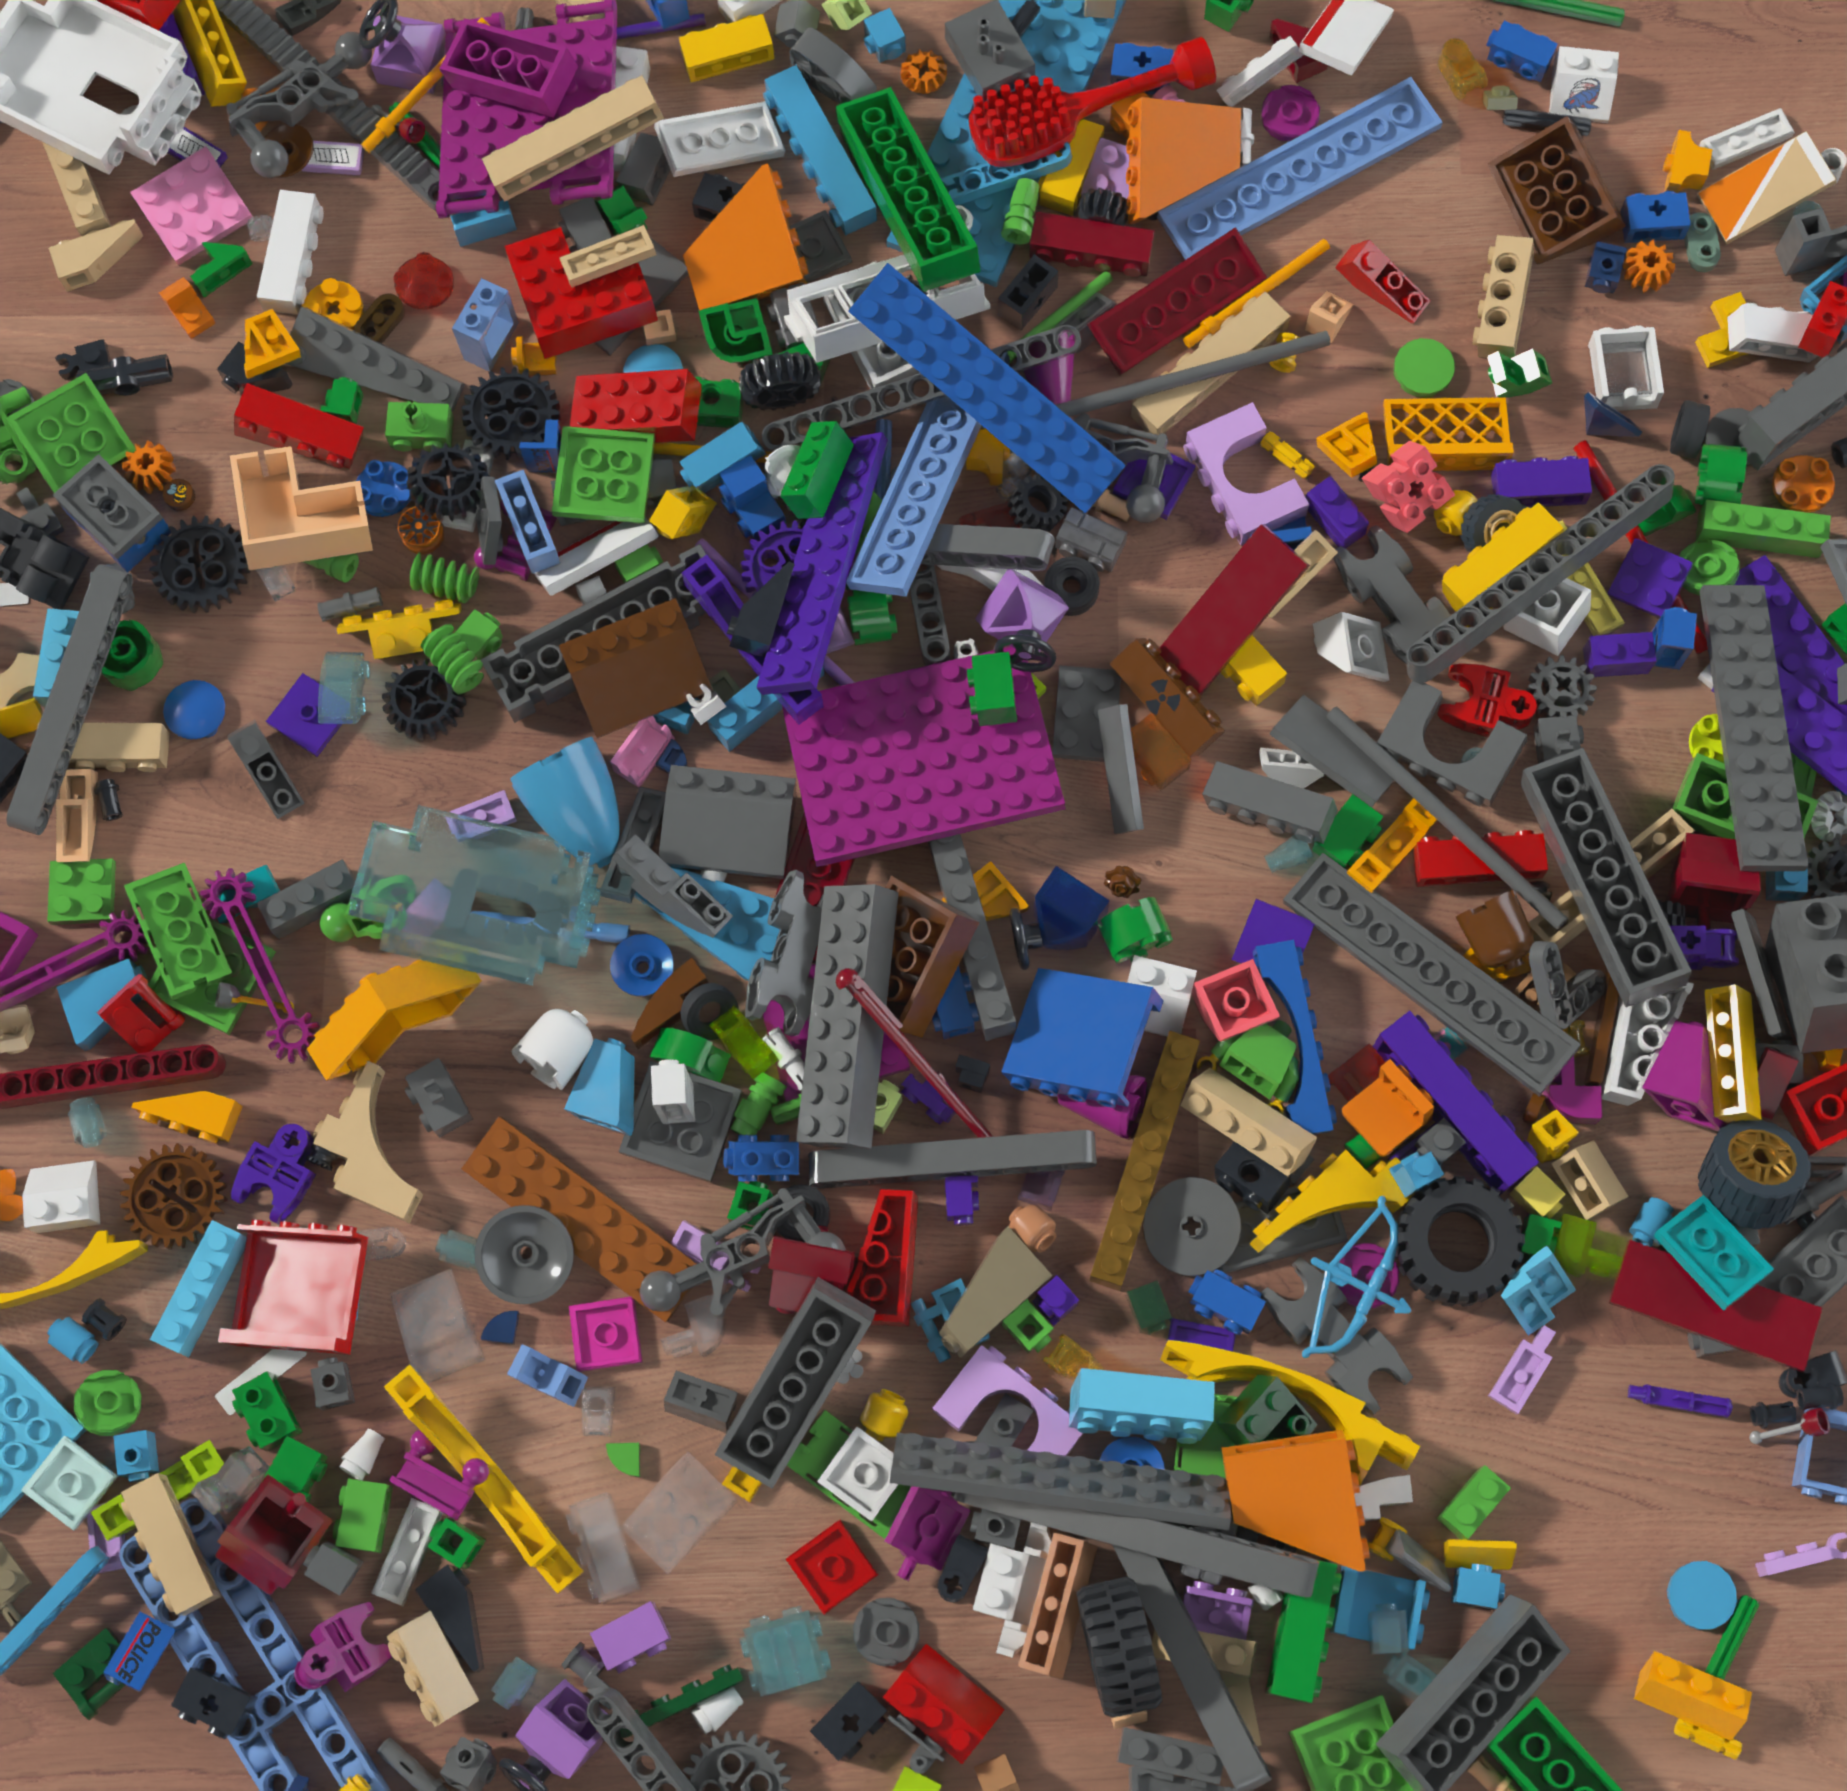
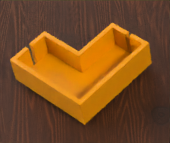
M462 950L450 954L445 951L426 961L424 958H421L406 967L397 965L379 975L376 972L370 973L360 980L359 988L344 999L345 1004L342 1008L329 1017L330 1022L326 1027L315 1033V1040L309 1045L307 1051L326 1081L348 1074L351 1070L353 1072L358 1071L361 1067H365L367 1061L376 1064L405 1030L451 1016L465 1001L464 998L468 997L482 980Z

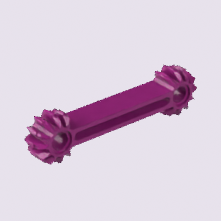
M228 868L226 876L223 877L221 872L216 870L215 876L217 880L213 881L206 878L205 883L210 889L200 891V895L207 899L202 903V906L205 910H211L210 916L213 919L218 918L223 913L226 914L278 1025L276 1030L266 1032L268 1038L274 1039L268 1044V1047L271 1051L278 1050L276 1057L279 1060L284 1059L288 1054L290 1064L296 1062L297 1055L304 1062L308 1061V1056L305 1052L315 1040L314 1032L318 1031L321 1026L318 1022H311L313 1016L309 1012L305 1013L300 1019L297 1018L245 907L246 902L256 901V895L250 892L255 886L252 881L245 882L247 876L244 872L235 876L234 870ZM229 889L236 891V896L233 900L229 902L221 901V895L224 891ZM237 913L242 914L256 943V946L252 949L248 948L234 917ZM272 982L275 984L288 1012L286 1019H281L267 989L268 983ZM299 1029L302 1031V1037L298 1042L288 1043L286 1041L287 1034L291 1030Z
M123 910L121 918L117 919L116 914L112 912L109 914L111 923L106 921L99 923L105 932L0 982V996H3L0 998V1012L117 955L119 962L126 960V956H130L133 962H137L136 952L146 954L148 949L144 945L147 943V940L136 914L129 919L128 911ZM123 931L130 932L132 938L129 942L121 944L115 941L118 933ZM101 947H104V948H102V949H100V950H98V951H96V952H94V953H92V954H90V955H88V956H86V957H84V958H82V959H80V960H77V959H79V958H81V957H83V956H85V955H87V954H89V953H91V952H93V951H95V950H97V949H99V948H101ZM32 981V983H30V984H28V985H26V986H24V987H22V988H20V989H18V990H16V991H14V992H12V993H9V992H11V991H13V990H15V989H17V988H19V987H21V986H23V985H25V984H27V983H29V982Z

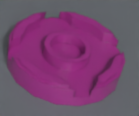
M1290 84L1281 86L1280 89L1269 92L1263 101L1261 110L1263 127L1272 137L1280 141L1290 142L1317 127L1320 116L1319 103L1317 104V101L1314 99L1315 96L1311 91L1301 86Z
M1372 1243L1357 1244L1339 1262L1351 1268L1353 1277L1368 1284L1376 1267H1379L1386 1250ZM1394 1262L1393 1269L1387 1271L1388 1274L1380 1288L1381 1292L1391 1297L1395 1294L1399 1284V1268L1396 1262ZM1349 1283L1342 1287L1336 1284L1346 1296V1303L1357 1308L1364 1291ZM1376 1298L1373 1302V1305L1371 1306V1309H1375L1386 1303Z

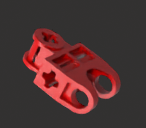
M1459 663L1450 666L1448 677L1460 683L1459 686L1467 690L1470 699L1465 702H1456L1455 705L1441 704L1437 715L1444 722L1462 731L1489 738L1498 720L1517 730L1527 727L1536 711L1537 703L1531 693L1507 687L1511 672L1485 665ZM1494 683L1492 693L1489 695L1491 684ZM1516 706L1521 707V714L1516 712ZM1485 709H1487L1486 715H1485V719H1484V722H1483V721H1482V718H1483V715H1484V711H1485Z

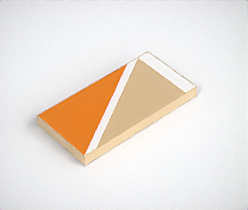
M1805 131L1697 192V196L1708 215L1714 220L1718 232L1727 245L1836 184V178L1808 132Z

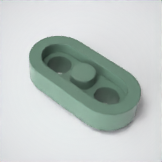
M1694 213L1690 216L1691 226L1684 238L1688 262L1698 272H1709L1716 267L1721 257L1716 225L1709 215ZM1696 224H1701V225H1703L1705 228H1704V229H1700V228L1697 227ZM1701 251L1709 252L1710 256L1703 255Z

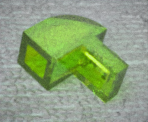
M733 1006L709 1025L736 1063L752 1079L767 1071L771 1065L779 1060L736 1006Z
M1564 1214L1559 1218L1558 1221L1562 1222V1226L1554 1236L1557 1237L1554 1254L1566 1272L1579 1278L1585 1273L1586 1267L1590 1268V1273L1603 1277H1609L1610 1274L1614 1275L1619 1271L1623 1257L1591 1248L1597 1225L1596 1222L1569 1214Z

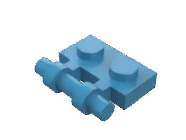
M961 1278L931 1292V1296L936 1304L935 1306L927 1309L922 1298L911 1303L916 1314L913 1318L917 1326H922L929 1341L927 1346L931 1353H935L939 1363L950 1359L951 1356L942 1343V1336L939 1334L933 1319L941 1315L944 1322H946L966 1289ZM987 1334V1335H986L981 1341H979L976 1345H979V1344H981V1343H983V1342L989 1340V1339H990L989 1334Z

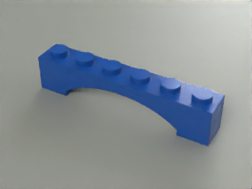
M1294 939L1256 946L1253 950V956L1257 969L1263 981L1269 984L1285 1006L1293 1024L1298 1043L1300 1061L1299 1081L1293 1103L1285 1107L1287 1118L1313 1135L1329 1133L1334 1130L1333 1124L1337 1123V1116L1334 1105H1329L1326 1092H1330V1083L1327 1073H1322L1319 1062L1324 1060L1321 1042H1315L1313 1029L1317 1028L1315 1012L1313 1009H1308L1306 1000L1307 997H1310V987L1307 978L1302 979L1300 966H1304L1302 950L1300 947H1295Z

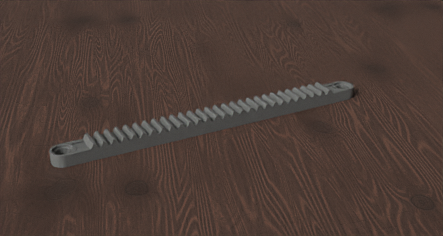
M213 0L219 16L281 72L289 69L293 60H299L306 64L312 62L318 68L323 65L319 64L316 58L312 57L306 49L304 50L298 42L296 43L291 35L288 36L285 30L280 28L275 21H272L267 14H264L259 6L256 7L252 0ZM335 78L333 80L340 86L347 87L346 85L344 86L338 78ZM359 100L358 106L354 108L349 107L347 104L337 107L334 105L327 107L326 111L333 120L360 144L376 129L375 125L381 119L362 100ZM396 131L389 138L384 137L370 153L423 202L436 211L437 201L433 199V195L439 190V172L426 158L422 157L419 151L416 152L411 144H408L400 137Z

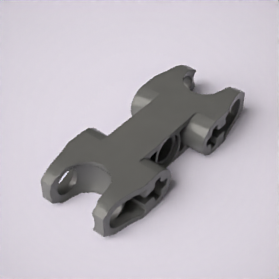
M1374 525L1369 528L1367 534L1375 552L1373 558L1368 560L1357 559L1347 549L1340 546L1335 549L1338 553L1333 559L1341 574L1344 585L1354 599L1362 603L1372 597L1386 616L1390 624L1382 629L1383 638L1395 656L1407 665L1406 653L1408 648L1450 617L1451 614L1437 597H1432L1423 603L1404 577L1413 571L1409 557L1399 543L1379 526ZM1442 643L1443 646L1450 645L1448 643ZM1418 661V662H1416V663H1418V664H1423V663H1426V662H1424V661Z
M798 870L788 873L779 892L772 901L768 915V925L780 930L771 960L760 958L752 969L747 984L745 1018L754 1021L755 1019H760L762 1014L765 1013L769 1002L775 1000L784 1011V1034L791 1037L799 1035L811 1012L814 979L808 977L816 947L818 946L823 895L816 907L806 901L803 895L804 873Z
M1301 1257L1293 1262L1292 1266L1304 1284V1295L1302 1298L1296 1301H1286L1268 1287L1261 1292V1299L1266 1301L1265 1304L1277 1325L1298 1345L1309 1335L1312 1336L1324 1279L1323 1273ZM1331 1281L1328 1286L1317 1340L1319 1346L1334 1344L1344 1336L1350 1326V1323L1337 1310L1347 1301V1298L1336 1284ZM1374 1327L1363 1336L1357 1332L1352 1341L1336 1353H1327L1335 1362L1325 1371L1327 1378L1338 1390L1365 1402L1363 1409L1371 1416L1381 1409L1368 1389V1378L1373 1372L1385 1371L1403 1385H1406L1413 1378L1396 1348Z

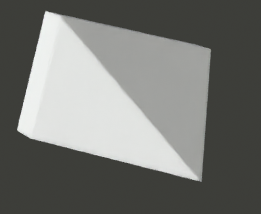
M1260 747L1259 756L1262 770L1269 778L1304 789L1324 776V773L1291 750Z

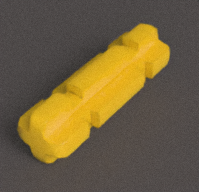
M1270 431L1263 437L1260 445L1268 452L1272 450L1274 457L1289 469H1296L1294 473L1302 479L1310 476L1315 468L1313 463L1306 458L1305 460L1301 459L1302 455L1285 441L1281 443L1279 441L1280 437Z
M1679 1718L1676 1721L1674 1733L1687 1740L1691 1738V1741L1715 1752L1719 1753L1722 1751L1723 1755L1734 1760L1739 1757L1742 1750L1741 1742L1735 1739L1730 1741Z

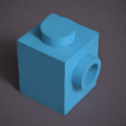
M890 8L863 19L866 48L870 54L875 53L879 63L896 59L903 52H906L905 34Z
M143 1430L113 1436L117 1476L129 1478V1482H141L149 1478V1474L159 1472L154 1432Z
M1472 1564L1471 1569L1461 1567L1455 1569L1451 1603L1491 1610L1497 1609L1498 1603L1503 1602L1505 1594V1583L1500 1582L1501 1574L1492 1573V1566Z

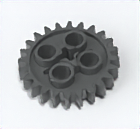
M744 1730L739 1731L735 1740L730 1731L725 1732L724 1742L717 1735L712 1736V1748L703 1742L700 1745L703 1755L691 1754L690 1758L696 1764L695 1767H684V1771L691 1775V1779L688 1780L697 1791H705L708 1783L717 1784L721 1791H732L733 1787L729 1782L734 1783L740 1779L748 1764L753 1761L755 1767L741 1785L740 1789L742 1791H755L752 1786V1778L756 1774H761L767 1778L769 1782L767 1791H792L783 1788V1784L792 1779V1776L781 1774V1770L788 1763H777L775 1760L781 1751L776 1750L769 1753L767 1750L770 1740L765 1741L761 1746L758 1745L757 1733L753 1734L749 1741L746 1740ZM727 1754H734L739 1757L741 1767L738 1772H730L726 1769L724 1759Z

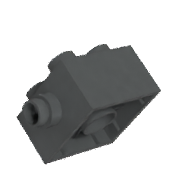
M1847 895L1776 903L1765 945V952L1800 1053L1847 1048Z

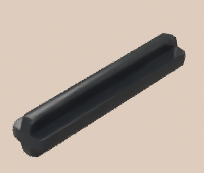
M1519 108L1504 110L1503 114L1504 125L1544 130L1568 116L1577 126L1582 136L1589 135L1592 120L1585 117Z

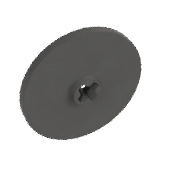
M1196 1177L1178 1179L1162 1187L1151 1199L1146 1209L1143 1223L1145 1241L1153 1257L1168 1270L1186 1276L1205 1275L1207 1270L1213 1272L1215 1269L1222 1267L1236 1251L1242 1229L1238 1207L1228 1192L1212 1181ZM1189 1218H1193L1195 1222L1201 1223V1228H1197L1195 1231L1196 1235L1191 1236L1189 1231L1184 1230V1225L1189 1224Z

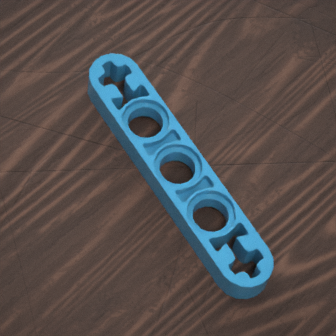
M1066 142L1064 144L1065 147L1059 150L1062 154L1061 157H1057L1052 153L1045 156L1046 163H1043L1042 158L1037 159L1038 164L1032 169H1025L1022 167V164L1010 167H996L986 162L941 178L955 206L1013 187L1019 179L1028 178L1033 180L1064 169L1072 160L1070 144ZM999 169L1009 170V175L1004 179L994 177V173ZM976 178L981 180V184L975 189H969L965 186L970 179ZM959 184L962 191L960 193H958V189L956 187V185Z
M99 1546L89 1549L1 1641L0 1676L108 1563L109 1557Z

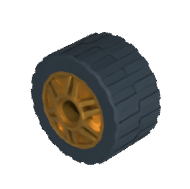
M1763 1120L1732 1121L1718 1131L1698 1172L1699 1191L1729 1222L1744 1228H1772L1786 1221L1803 1193L1811 1176L1809 1155L1797 1138L1793 1137L1786 1129L1777 1126V1124Z

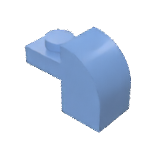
M523 1344L507 1375L519 1380V1382L572 1407L575 1406L588 1379V1376Z

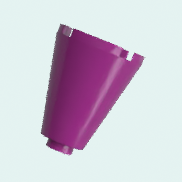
M1065 332L1059 338V345L1063 348H1071L1075 344L1073 334L1068 338V334ZM1043 342L1033 343L1030 347V355L1034 358L1043 357L1047 350L1046 345ZM1074 354L1023 371L1027 382L1054 405L1071 401Z
M1129 1075L1123 1092V1096L1130 1102L1128 1107L1116 1105L1115 1108H1109L1090 1099H1087L1086 1102H1078L1064 1094H1058L1056 1097H1058V1103L1061 1106L1120 1138L1130 1140L1139 1126V1123L1134 1121L1138 1113L1143 1114L1148 1085L1144 1081L1145 1077Z

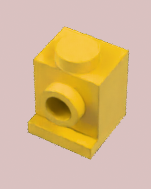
M1556 1109L1532 1125L1526 1141L1535 1149L1537 1153L1536 1158L1543 1164L1546 1161L1560 1158L1569 1149L1568 1142L1576 1137L1579 1132Z

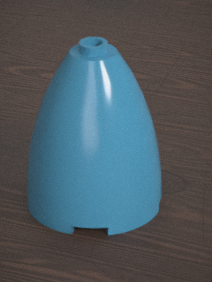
M592 736L575 742L542 761L539 760L510 778L513 784L512 787L522 804L539 826L559 846L589 866L597 864L600 869L611 863L620 838L619 812L610 773L602 753Z

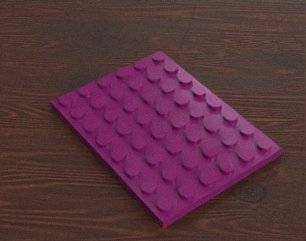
M1013 647L1004 648V652H1009L1010 655L1016 651ZM993 650V651H989V652H985V653H980V654H976V655L993 654V653H995V652H994V650ZM972 656L820 690L824 707L800 725L796 723L782 705L816 866H824L1066 810L1031 672L1012 668L1017 722L979 726L978 715H971L969 696H975V688H969L967 669L973 668Z

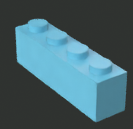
M211 1221L150 1340L189 1358L245 1250L247 1237L222 1224Z

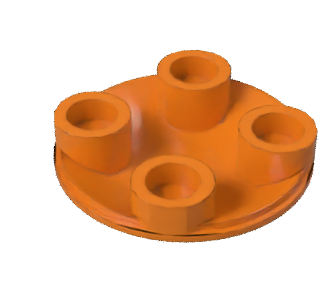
M1799 455L1784 459L1773 475L1772 488L1775 497L1785 508L1791 511L1812 513L1822 509L1829 503L1835 491V479L1829 468V463L1825 459Z

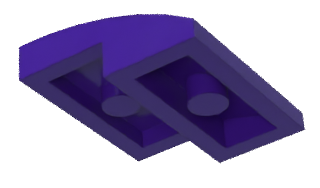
M1256 898L1231 960L1241 964L1252 959L1254 960L1253 950L1256 946L1293 939L1295 947H1300L1303 954L1314 924L1300 915Z

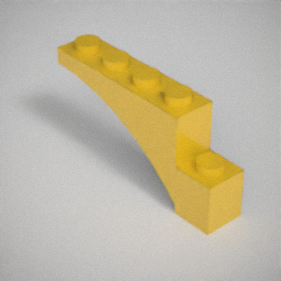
M1347 1150L1338 1157L1332 1153L1319 1166L1323 1172L1316 1179L1309 1175L1297 1187L1301 1193L1294 1200L1288 1196L1275 1209L1279 1215L1272 1222L1266 1218L1253 1230L1257 1236L1249 1244L1259 1253L1277 1237L1310 1219L1337 1211L1378 1208L1377 1200L1379 1196L1386 1197L1385 1205L1393 1214L1414 1195L1412 1194L1405 1198L1389 1171L1391 1167L1401 1163L1396 1156L1388 1163L1382 1159L1368 1173Z

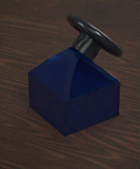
M1055 866L1035 895L1034 916L1036 923L1023 925L1020 910L1016 907L1010 910L1012 934L1020 968L1027 970L1030 967L1028 949L1045 947L1046 949L1074 950L1087 947L1099 929L1098 924H1102L1100 920L1108 914L1110 900L1058 866Z

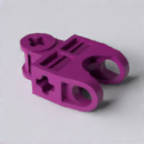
M371 1602L344 1609L315 1627L310 1636L316 1646L310 1648L304 1654L294 1670L295 1679L302 1688L316 1690L336 1678L344 1692L372 1677L392 1658L388 1645L384 1643L380 1645L370 1644L362 1636L361 1626L363 1621L376 1611ZM316 1666H318V1667L320 1668V1670H319V1669H315V1670H312V1669H311V1667H316Z

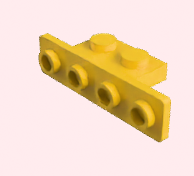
M442 600L435 602V607L423 609L422 605L408 606L404 608L402 613L392 614L391 610H383L373 613L374 617L362 619L361 615L348 616L343 618V623L338 624L336 628L337 634L368 629L374 659L423 651L421 648L422 641L433 631L431 619L460 614L462 610L461 603L453 604L452 600Z

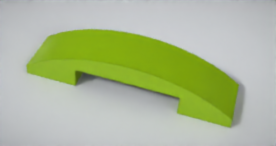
M209 1439L180 1457L181 1460L159 1474L167 1476L176 1498L180 1502L226 1470L227 1467ZM121 1494L91 1512L108 1542L136 1528L134 1521H129L123 1512L121 1503L124 1502V1498Z

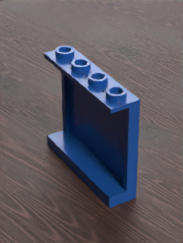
M1038 968L1001 1072L1011 1082L1010 1085L1021 1091H1028L1029 1088L1038 1089L1041 1093L1052 1097L1064 1094L1078 1102H1086L1087 1099H1090L1109 1108H1115L1116 1105L1128 1107L1130 1102L1123 1096V1092L1150 1012H1160L1164 1000L1150 986Z

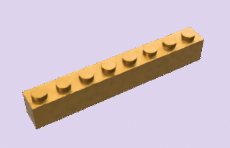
M1169 1030L1089 1279L1090 1282L1117 1291L1121 1290L1200 1043L1198 1039Z

